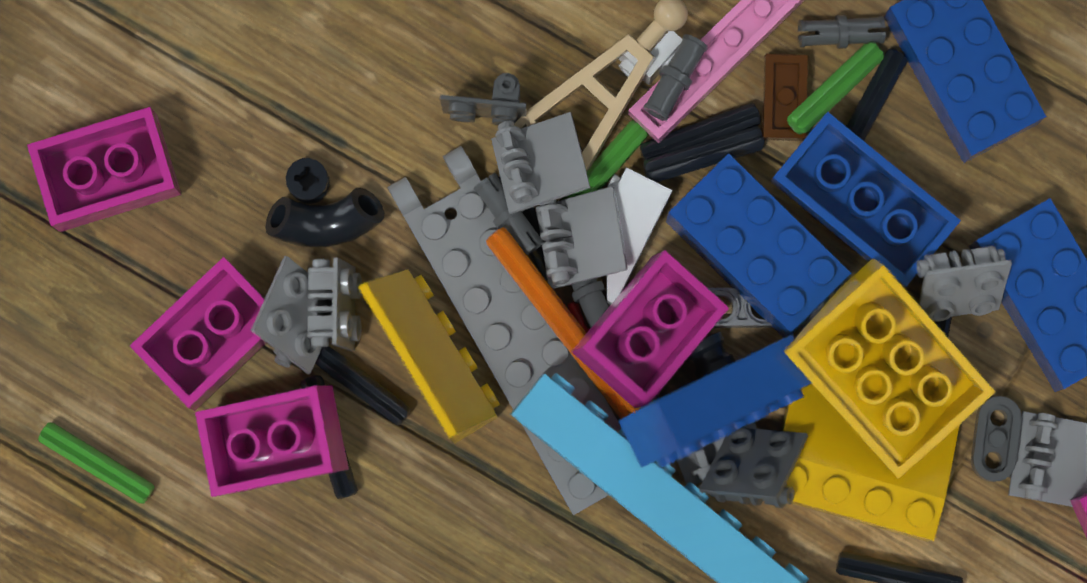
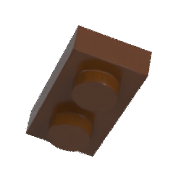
M765 55L762 128L765 140L803 141L806 138V133L799 135L793 131L792 127L787 123V118L807 99L808 55Z

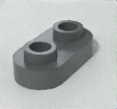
M996 396L986 400L978 408L976 414L971 466L979 478L988 482L1006 479L1012 474L1016 466L1022 417L1018 405L1007 397ZM995 410L1000 411L1004 415V423L1000 427L993 425L990 420L991 413ZM990 452L995 453L999 458V464L995 469L989 468L985 463V457Z

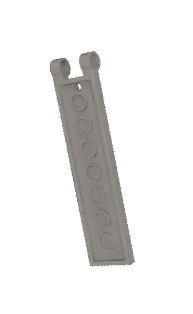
M459 146L442 156L460 189L425 209L422 207L406 177L388 186L387 188L512 409L516 407L542 374H546L551 378L557 373L575 388L571 395L583 405L590 400L609 416L605 423L618 433L621 426L604 396L486 244L487 238L498 228L493 223L494 215L474 190V187L481 180L463 148ZM449 208L457 211V216L453 220L445 217V211ZM523 426L573 515L608 496L600 487Z

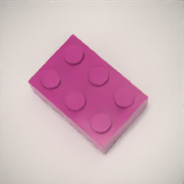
M151 107L27 144L50 225L59 232L181 195L158 115Z
M664 250L653 255L571 352L634 408L644 407L653 400L729 307Z
M223 257L144 331L130 347L189 409L196 411L267 343L251 331L265 299Z
M332 385L313 386L195 412L211 497L349 470Z

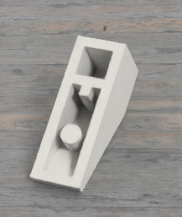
M627 167L622 177L614 174L607 187H614L628 267L626 271L606 275V302L609 306L623 291L672 193L671 189Z

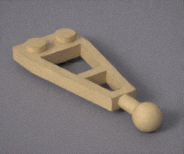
M660 0L654 9L653 22L637 39L630 34L625 36L528 109L526 117L521 116L516 121L515 126L521 129L539 123L537 120L584 85L608 108L607 113L582 152L586 171H588L656 57L649 52L650 49L667 31L678 30L686 23L688 10L684 2L681 0ZM629 52L638 61L619 93L615 96L595 76Z

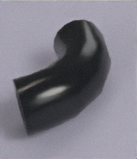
M355 188L346 197L327 205H307L288 197H282L271 207L266 219L265 229L269 236L297 246L332 247L354 241L371 231L382 222L385 213L379 199L373 193L363 188Z

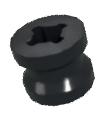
M302 158L293 162L288 168L286 185L293 197L299 202L314 204L323 200L328 194L330 177L320 162L311 158Z
M721 332L703 339L687 358L694 362L696 366L695 375L698 380L736 362L733 355L727 353L724 349V337Z

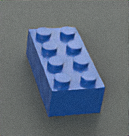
M902 0L888 9L884 19L903 54L907 57L909 65L963 163L1038 125L1046 117L983 0Z
M829 112L823 116L771 180V183L866 261L869 262L871 259H875L883 264L903 288L916 276L917 260H924L925 255H933L961 221Z
M729 153L667 215L666 223L732 288H735L763 319L770 322L772 327L783 338L792 335L845 283L851 274Z
M1051 198L979 238L969 245V248L971 250L994 246L996 250L1003 249L1005 260H1011L1012 264L1001 302L1054 392H1057L1087 376V259Z
M793 335L775 342L619 420L618 422L641 468L654 461H657L659 467L662 468L804 397L801 388L811 384V382L783 352L794 340Z

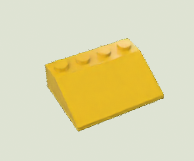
M871 259L842 285L783 351L898 479L995 393L994 389L885 266L875 259Z
M409 269L359 286L360 291L454 444L498 418L494 408L499 406L500 403L488 383L480 387L471 372L478 369L466 347L458 351L449 336L456 333L444 311L435 314L427 300L432 298L434 294L421 274L413 278Z
M812 383L801 388L804 397L787 405L780 430L808 434L805 445L786 482L788 487L794 489L792 504L926 542L934 541L946 499L960 425L898 479Z

